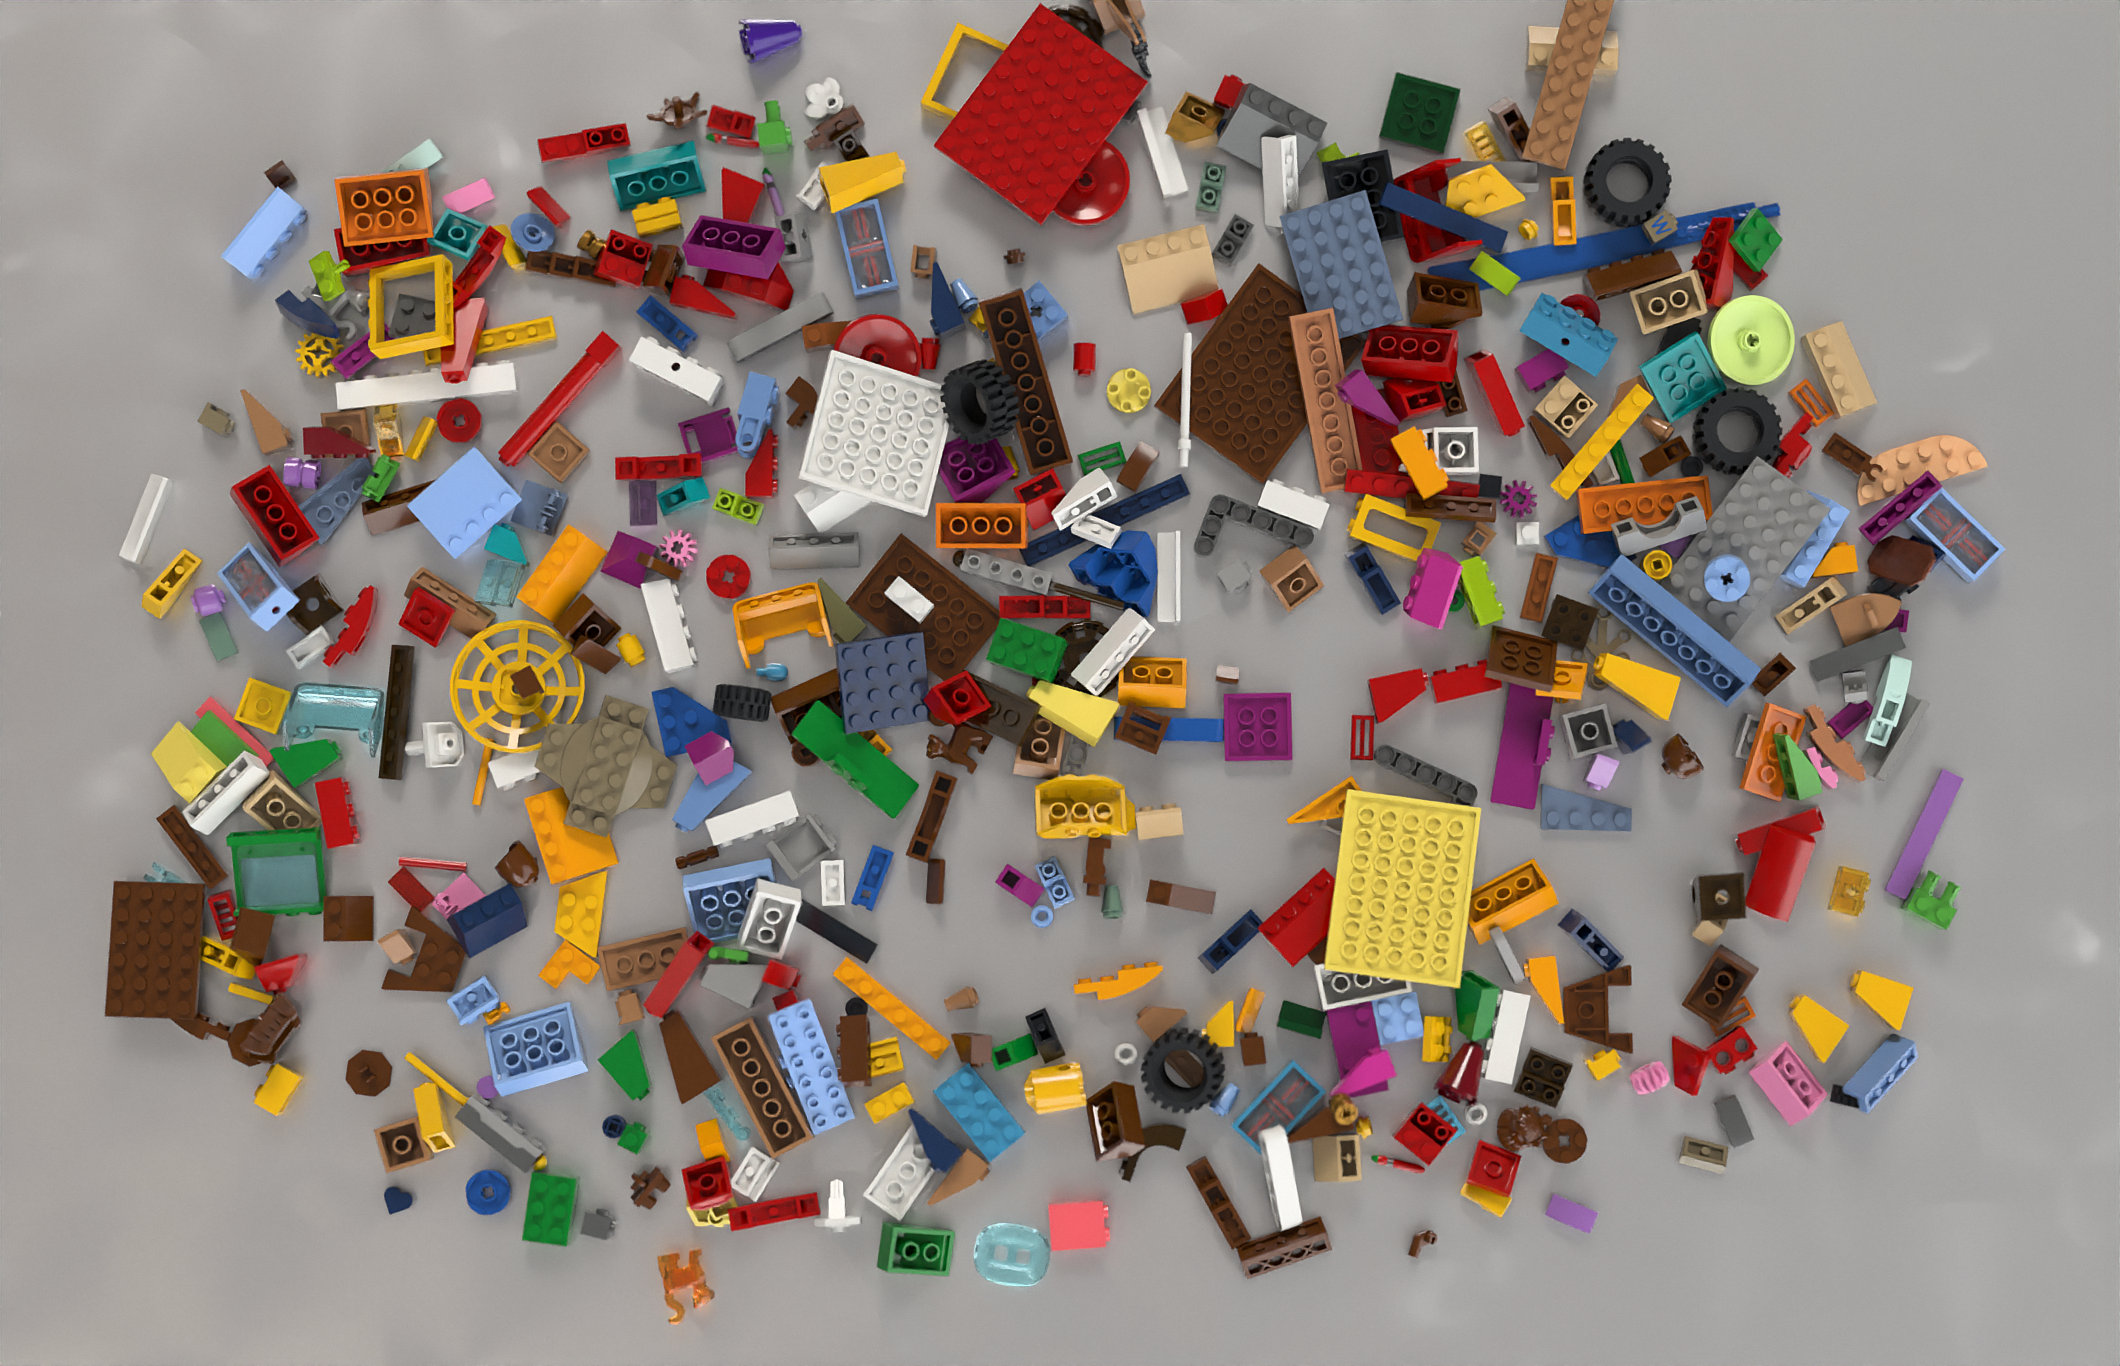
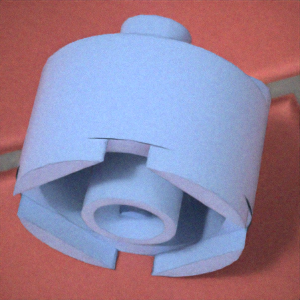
M1723 554L1713 558L1706 565L1704 583L1708 593L1715 599L1724 602L1736 601L1746 593L1750 584V574L1742 559L1732 554ZM1730 573L1732 581L1728 580L1724 583L1721 576Z

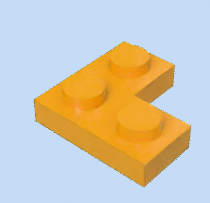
M564 940L538 976L555 989L560 986L569 972L588 985L600 970L601 965L572 943Z

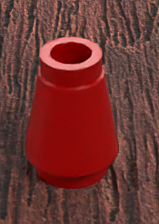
M922 337V343L919 344L923 369L936 370L942 345L939 344L940 338Z

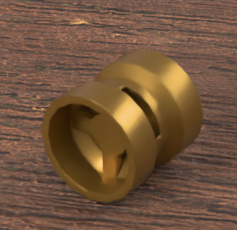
M588 229L578 241L577 248L581 251H587L591 258L597 260L605 240L597 238L595 233Z
M1338 1093L1331 1098L1329 1106L1339 1123L1349 1124L1356 1119L1357 1108L1347 1094Z

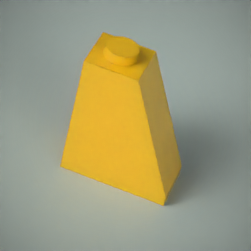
M1857 970L1856 974L1853 973L1850 980L1851 992L1891 1029L1900 1031L1914 987L1862 970Z
M1800 994L1799 997L1795 996L1788 1006L1791 1008L1788 1014L1816 1060L1825 1063L1849 1028V1025L1806 995Z
M426 1082L419 1087L413 1088L421 1134L424 1141L434 1153L456 1147L439 1087L435 1082Z

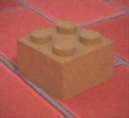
M418 1116L374 1129L386 1173L434 1159L433 1151L422 1138Z

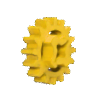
M311 333L312 336L309 337L304 334L305 341L297 342L301 345V349H295V352L300 354L296 361L303 362L300 368L302 370L308 368L307 374L310 376L315 372L317 378H320L322 373L329 377V371L337 373V370L331 363L327 366L325 364L341 354L340 351L344 349L342 344L338 345L340 338L332 339ZM327 340L333 345L334 350L327 347ZM313 341H315V343L311 347H308ZM321 350H323L325 353H328L320 355V358L313 354L316 352H320ZM306 357L313 359L314 367L309 364Z

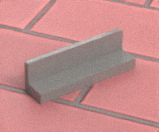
M1461 160V163L1448 168L1449 181V178L1492 164L1519 192H1538V164L1536 162Z
M859 532L769 535L768 549L771 569L847 568L860 566Z
M1906 693L1897 726H1893L1886 747L1871 742L1860 760L1867 774L1879 781L1886 779L1929 707V702L1924 699L1918 700Z

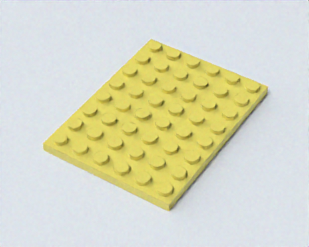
M1350 789L1346 790L1324 970L1453 988L1460 987L1481 808Z

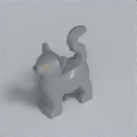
M342 277L341 281L345 292L331 301L323 300L317 283L314 289L310 286L305 288L301 292L306 299L310 298L336 324L337 329L348 328L349 333L345 339L347 341L353 340L358 333L357 325L349 319L339 320L337 315L350 302L355 311L366 317L365 311L368 308L370 293L368 291H358L351 282Z

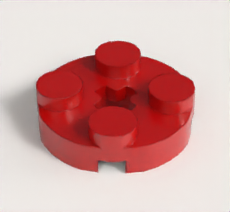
M458 398L448 401L441 406L437 414V423L441 435L453 443L470 442L479 434L482 427V414L478 407L467 399ZM463 415L465 424L456 427L454 418H459Z
M721 555L715 558L706 570V582L709 589L716 596L723 599H736L742 596L749 587L751 579L750 568L743 559L735 555ZM726 571L729 573L734 572L733 582L723 581L722 578L725 576L724 573Z

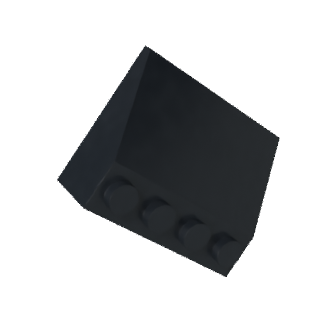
M1388 149L1322 163L1329 201L1366 190L1381 244L1405 240L1400 213L1378 204L1385 184L1391 183L1395 185Z

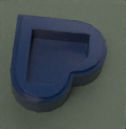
M396 1186L389 1187L384 1193V1199L390 1215L408 1209L414 1201L413 1196L409 1192H402Z

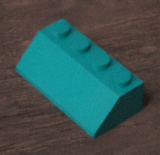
M694 140L607 161L609 177L620 212L634 209L642 203H649V205L658 203L657 200L664 197H670L672 200L706 192Z

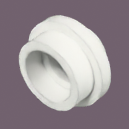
M1122 1043L1115 1050V1059L1121 1065H1131L1137 1058V1050L1132 1044ZM1128 1050L1130 1057L1123 1058L1121 1055L1122 1051Z
M1476 1102L1475 1106L1466 1107L1465 1118L1472 1125H1480L1487 1119V1109L1481 1103ZM1475 1109L1480 1112L1478 1118L1472 1117V1111Z

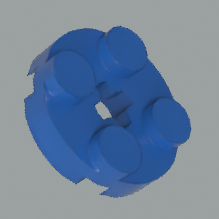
M489 1169L474 1174L467 1182L465 1189L469 1207L481 1215H493L502 1211L508 1205L512 1191L508 1179L502 1173ZM492 1187L494 1196L485 1198L483 1188Z

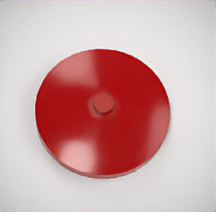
M1105 140L1054 208L1053 212L1061 219L1077 225L1098 224L1115 215L1124 204L1130 186L1129 168L1120 151Z
M868 314L853 320L840 332L833 347L834 351L918 377L920 372L922 355L916 336L906 324L889 315Z

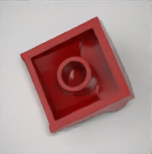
M725 1156L681 1169L690 1210L704 1211L727 1203L734 1196L731 1172L728 1169Z

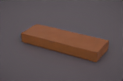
M1535 553L1519 618L1542 623L1558 558Z

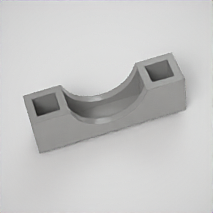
M1697 496L1675 503L1671 514L1657 524L1642 525L1631 517L1611 524V529L1619 554L1626 557L1707 530L1703 507Z

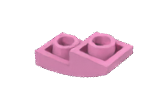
M485 177L442 198L448 209L457 213H463L494 199L495 196Z
M1815 747L1802 750L1803 754L1818 771L1821 783L1828 789L1836 788V782H1838L1835 769H1831V766L1821 767L1823 759L1820 751H1816Z

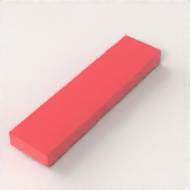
M209 697L195 712L198 717L202 718L207 711L211 710L259 755L258 758L262 759L266 767L275 760L270 751L235 720L213 697Z

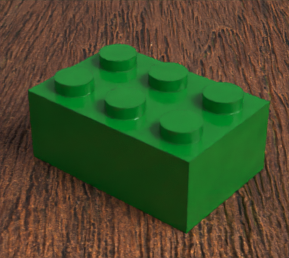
M1000 618L986 660L992 665L1054 684L1068 642L1062 637Z
M543 1171L532 1172L522 1235L523 1241L565 1247L570 1245L580 1177Z

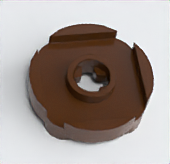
M1567 1118L1556 1119L1544 1128V1132L1549 1134L1548 1138L1542 1139V1147L1545 1154L1551 1160L1569 1164L1578 1160L1584 1154L1588 1139L1585 1130L1576 1121ZM1568 1135L1569 1145L1561 1147L1559 1145L1561 1141L1558 1138Z

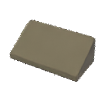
M1685 1136L1678 1162L1721 1174L1726 1168L1729 1147Z

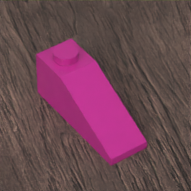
M1380 1046L1368 1050V1054L1363 1056L1329 1092L1330 1098L1338 1093L1348 1095L1397 1076L1388 1050L1381 1049Z

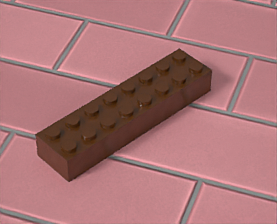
M1018 288L978 300L997 367L1001 366L1004 369L1002 374H1008L1011 378L1008 381L1010 386L1014 384L1016 388L1013 394L1018 396L1019 402L1015 403V406L1019 408V414L1014 415L1018 418L1015 428L1029 474H1036L1072 463L1073 459L1023 289Z

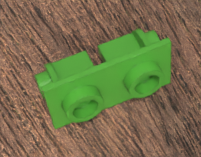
M382 454L381 457L377 458L372 469L377 474L376 477L369 474L364 485L361 487L363 489L361 493L374 501L380 502L401 463Z

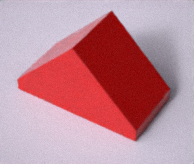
M1222 288L1180 303L1187 324L1212 320L1222 314L1228 305Z

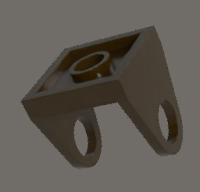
M318 573L293 590L299 601L286 615L305 635H308L345 610L322 575ZM312 598H316L319 601V607L314 611L308 608V601Z
M1743 872L1705 874L1695 877L1692 881V901L1700 921L1746 918ZM1724 890L1728 895L1727 900L1719 903L1716 900V894Z

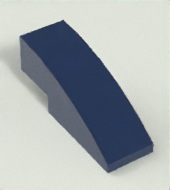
M287 290L275 299L280 313L300 328L324 337L335 339L341 337L336 324L310 298L301 302L290 290Z
M1361 543L1344 554L1382 615L1401 604L1383 570L1377 564L1366 544Z
M1250 909L1210 945L1198 959L1214 974L1260 932L1257 928L1263 923L1262 920Z

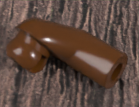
M1425 1230L1415 1234L1408 1255L1419 1258L1422 1247L1428 1244H1435L1437 1235L1432 1230Z

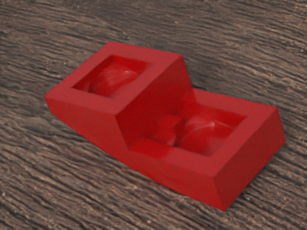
M712 105L705 127L750 139L756 117Z

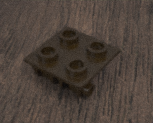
M1556 594L1541 636L1583 651L1599 609Z

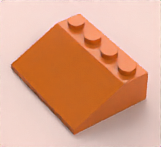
M428 168L345 176L334 179L344 247L434 237Z

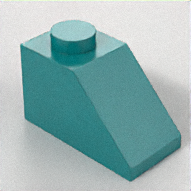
M703 477L683 481L656 495L663 516L697 505L710 498Z
M501 523L500 526L494 524L484 549L529 567V559L519 535L513 532L514 527L505 523Z

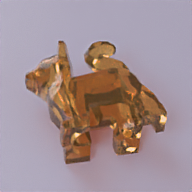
M702 1249L689 1252V1265L686 1268L678 1267L679 1253L657 1256L665 1290L664 1300L668 1307L676 1311V1315L668 1319L670 1324H679L685 1317V1309L680 1302L674 1300V1293L692 1288L694 1308H700V1305L706 1304L715 1298L714 1291L706 1285L705 1272L699 1262Z

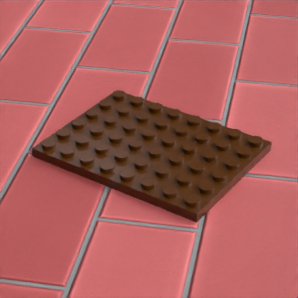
M1258 263L1191 354L1189 433L1263 485L1307 425L1288 316L1307 313V309L1300 292ZM1358 334L1339 339L1344 371L1347 370L1366 344V340ZM1182 368L1154 405L1156 409L1178 425H1180Z

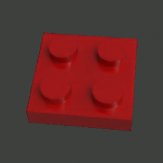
M417 587L413 591L398 625L436 648L440 644L456 610L420 587Z
M1479 1140L1465 1183L1509 1198L1522 1155Z

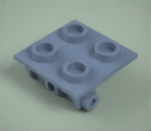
M526 479L520 494L522 500L516 505L510 521L553 536L568 495Z

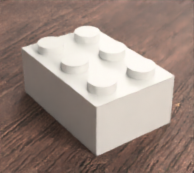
M757 879L738 934V949L782 960L802 903L801 890Z

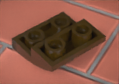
M1530 1047L1514 1092L1556 1109L1565 1089L1564 1085L1573 1067V1063Z

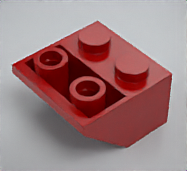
M611 229L599 253L593 275L635 290L640 287L653 244Z
M1393 378L1382 382L1393 413L1400 423L1435 414L1446 406L1440 386L1435 381Z
M1053 468L1013 488L1019 503H1026L1027 518L1033 531L1054 521L1051 512L1066 496Z
M1421 1102L1403 1120L1392 1134V1137L1430 1166L1457 1130Z

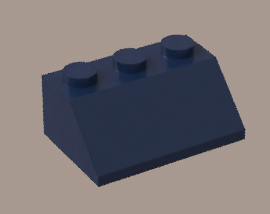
M511 883L457 911L447 919L469 959L528 927L522 902Z

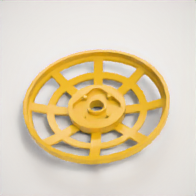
M510 620L497 623L475 635L457 656L450 678V698L453 710L464 729L475 740L486 747L507 753H527L539 750L542 742L531 746L517 747L519 735L533 733L545 726L547 727L548 724H555L553 719L560 711L565 696H578L574 711L566 724L574 723L583 705L585 695V676L582 664L578 658L570 654L573 649L571 644L560 633L548 626L526 620ZM519 629V642L505 644L493 651L484 642L489 636L501 631ZM528 629L550 636L561 646L551 655L542 647L528 643ZM477 646L485 658L478 665L473 681L459 679L465 660ZM518 650L516 662L504 665L497 657L505 652ZM527 650L538 653L547 660L536 668L534 665L527 663ZM567 652L576 667L579 687H566L565 676L558 661ZM491 663L497 670L492 683L480 682L483 671ZM530 665L545 693L537 692L526 699H522L520 694L513 692L514 683L510 676ZM552 667L558 676L559 687L546 686L543 675ZM458 688L472 690L473 703L479 716L469 723L460 707ZM479 691L492 692L493 699L496 702L486 711L481 704ZM545 695L558 696L554 708L547 715L540 707ZM501 710L511 714V727L499 724L492 717ZM534 712L541 720L532 726L520 728L522 715ZM486 722L494 729L510 734L508 746L491 742L475 730Z

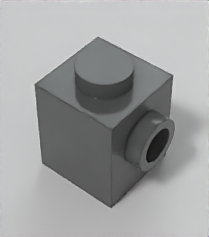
M597 1208L596 1212L587 1210L580 1234L603 1240L609 1239L610 1235L614 1236L617 1225L616 1222H613L615 1216L609 1215L610 1211Z

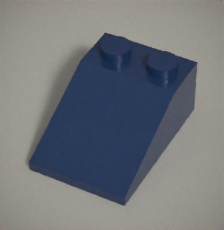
M938 262L933 263L932 320L929 322L934 335H940L941 340L965 330L966 326Z

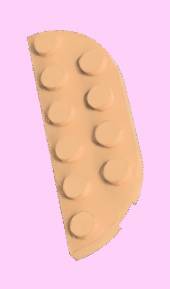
M1939 435L1885 451L1874 457L1869 463L1880 465L1883 471L1882 473L1878 470L1871 471V475L1876 478L1875 482L1869 481L1866 473H1861L1856 487L1857 504L1859 507L1898 495L1927 470L1940 482L1988 467L1980 451L1962 438L1951 435Z

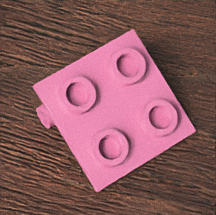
M463 872L447 889L439 893L431 904L447 920L452 914L486 895Z

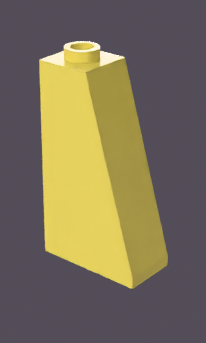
M1039 680L1036 686L1032 685L1025 695L1029 701L1041 707L1038 714L1093 747L1096 746L1120 707V704L1042 680Z

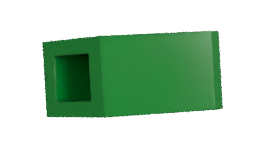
M1031 1033L992 1048V1062L996 1071L1038 1055Z

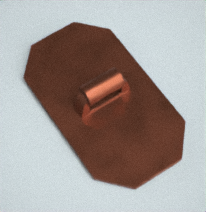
M1891 535L1878 541L1868 559V565L1871 574L1911 587L1925 580L1936 559L1931 546Z

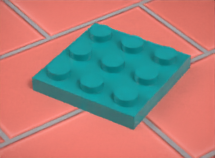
M1696 331L1638 367L1668 423L1675 422L1717 393L1727 389L1702 339Z

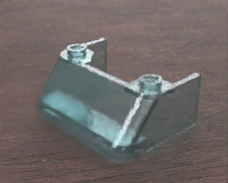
M320 683L298 684L294 688L282 721L284 750H290L294 738L306 739L313 735L315 728L359 731V739L369 744L370 757L375 758L382 734L384 692L374 687Z

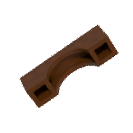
M936 770L906 856L928 863L958 778Z

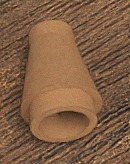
M1648 413L1640 423L1658 442L1666 443L1675 430L1671 423L1653 417Z
M967 986L944 999V1003L949 1012L952 1010L974 1008L976 1004H979V998L975 988Z

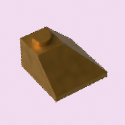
M1186 91L1173 112L1165 134L1184 143L1211 136L1226 110Z

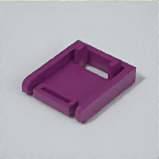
M724 408L678 423L687 454L692 453L687 433L694 431L701 451L693 453H702V464L738 452L737 446L732 447L733 444H736L737 434L732 416L723 418V415L730 413V408Z

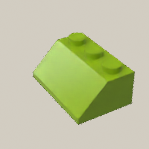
M1480 556L1459 562L1463 568L1458 584L1464 595L1475 629L1502 620V614H1505L1501 601L1497 602L1494 594L1497 593L1493 580L1489 581L1486 573L1489 572L1485 559L1481 560Z

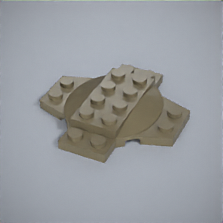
M605 695L599 715L586 723L548 724L534 767L563 787L565 795L570 801L563 824L607 837L614 816L628 809L664 808L677 765L650 746L642 730L649 709Z

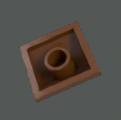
M244 907L240 908L230 949L254 967L261 965L267 950L275 915Z

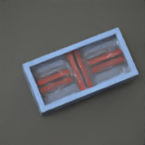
M1943 488L1904 520L1926 543L1946 555L1943 560L1967 583L1975 581L2005 550Z
M250 542L217 573L247 615L266 632L276 625L299 601L267 557Z

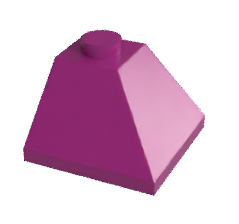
M617 531L600 572L642 589L641 584L645 582L650 569L635 562L639 551L656 557L659 548L644 540Z

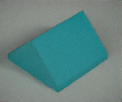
M447 208L433 230L434 237L428 238L427 243L463 259L470 260L481 247L477 244V241L488 226Z

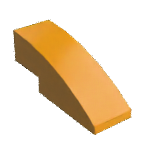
M1573 176L1548 177L1553 244H1577Z

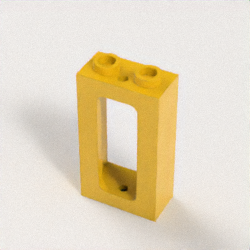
M1365 494L1363 499L1359 497L1354 509L1358 511L1355 519L1351 518L1346 531L1350 532L1348 538L1417 564V558L1422 553L1423 547L1432 548L1441 522L1430 518L1405 516L1404 508ZM1374 509L1426 529L1427 533L1421 549L1412 548L1366 530L1364 522L1369 510Z

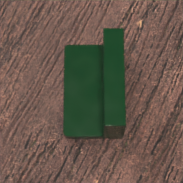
M1284 1000L1276 1026L1321 1039L1326 1013Z

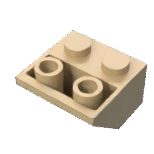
M1564 375L1532 413L1548 427L1569 439L1598 404Z
M1173 803L1161 805L1162 809L1153 810V806L1139 808V812L1135 813L1138 840L1183 835L1181 807L1176 808V804Z
M1334 1134L1312 1139L1315 1181L1344 1182L1362 1180L1359 1134Z

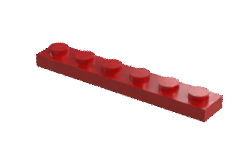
M1346 469L1345 492L1403 499L1406 498L1407 493L1420 494L1409 475ZM1448 480L1446 481L1447 488L1434 494L1478 498L1480 485L1478 483Z

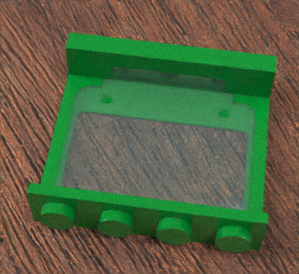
M320 827L230 832L226 837L227 846H231L237 901L234 916H238L240 908L243 907L275 915V917L277 914L285 913L286 916H297L302 912H308L309 915H318L324 911V896H327Z

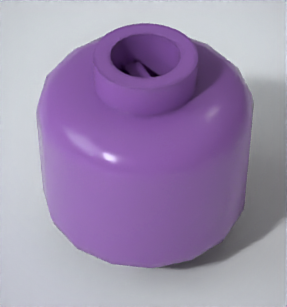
M214 584L196 588L194 595L191 596L195 612H199L202 616L222 611V603L226 602L223 590H218Z

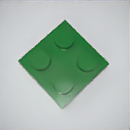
M1753 208L1731 236L1729 242L1753 272H1760L1783 239L1758 208Z

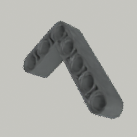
M1219 494L1215 495L1210 501L1193 549L1198 557H1209L1214 550L1225 520L1285 543L1295 544L1299 548L1310 546L1314 540V533L1307 526ZM1216 500L1225 502L1226 508L1223 511H1217L1214 508L1213 504ZM1237 508L1246 510L1247 516L1244 519H1238L1235 516L1234 512ZM1258 516L1266 517L1268 524L1265 527H1259L1256 524L1255 519ZM1208 521H1215L1218 524V529L1215 532H1209L1206 529L1205 525ZM1277 525H1287L1288 533L1280 535L1276 530ZM1298 533H1308L1309 541L1301 543L1297 538ZM1202 541L1210 545V550L1206 553L1198 550L1197 546Z
M1381 745L1374 751L1376 763L1452 798L1449 804L1473 806L1478 792L1472 783L1389 745ZM1381 749H1387L1390 752V759L1386 762L1379 758ZM1403 758L1408 759L1411 763L1408 771H1403L1399 767V762ZM1422 768H1428L1431 771V778L1429 780H1423L1420 777V770ZM1443 777L1449 778L1452 782L1451 788L1448 790L1440 786V781ZM1463 787L1471 789V798L1464 799L1461 796V789Z

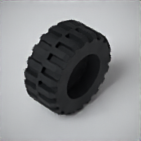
M1624 138L1622 141L1618 139L1613 140L1610 144H1605L1601 147L1587 165L1586 173L1583 176V183L1585 184L1583 193L1588 198L1586 203L1589 208H1594V214L1598 218L1600 215L1604 217V222L1608 224L1614 222L1619 227L1629 225V227L1636 226L1640 222L1648 221L1666 202L1671 189L1669 184L1672 182L1671 175L1668 174L1670 167L1668 163H1664V155L1661 152L1657 153L1654 150L1655 146L1651 143L1647 146L1643 144L1644 140L1638 138L1636 141H1631V138ZM1629 163L1635 165L1644 173L1647 180V190L1642 198L1635 202H1625L1612 195L1608 189L1606 178L1609 170L1616 164Z
M1744 387L1729 388L1721 393H1717L1698 411L1697 419L1693 423L1695 434L1692 436L1693 442L1697 444L1695 448L1697 453L1702 454L1704 457L1702 460L1705 464H1711L1713 470L1717 472L1721 470L1726 475H1742L1756 456L1768 462L1776 454L1775 451L1780 446L1781 440L1779 438L1783 431V428L1779 425L1781 417L1776 415L1774 411L1777 409L1773 403L1770 405L1765 395L1760 396L1756 390H1745ZM1740 411L1747 414L1754 421L1757 428V440L1749 450L1734 452L1727 449L1721 443L1717 434V425L1721 417L1726 413Z

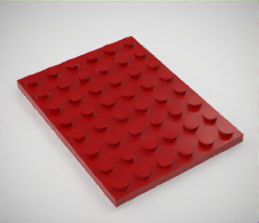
M1040 3L933 146L1042 226L1147 86L1148 81Z

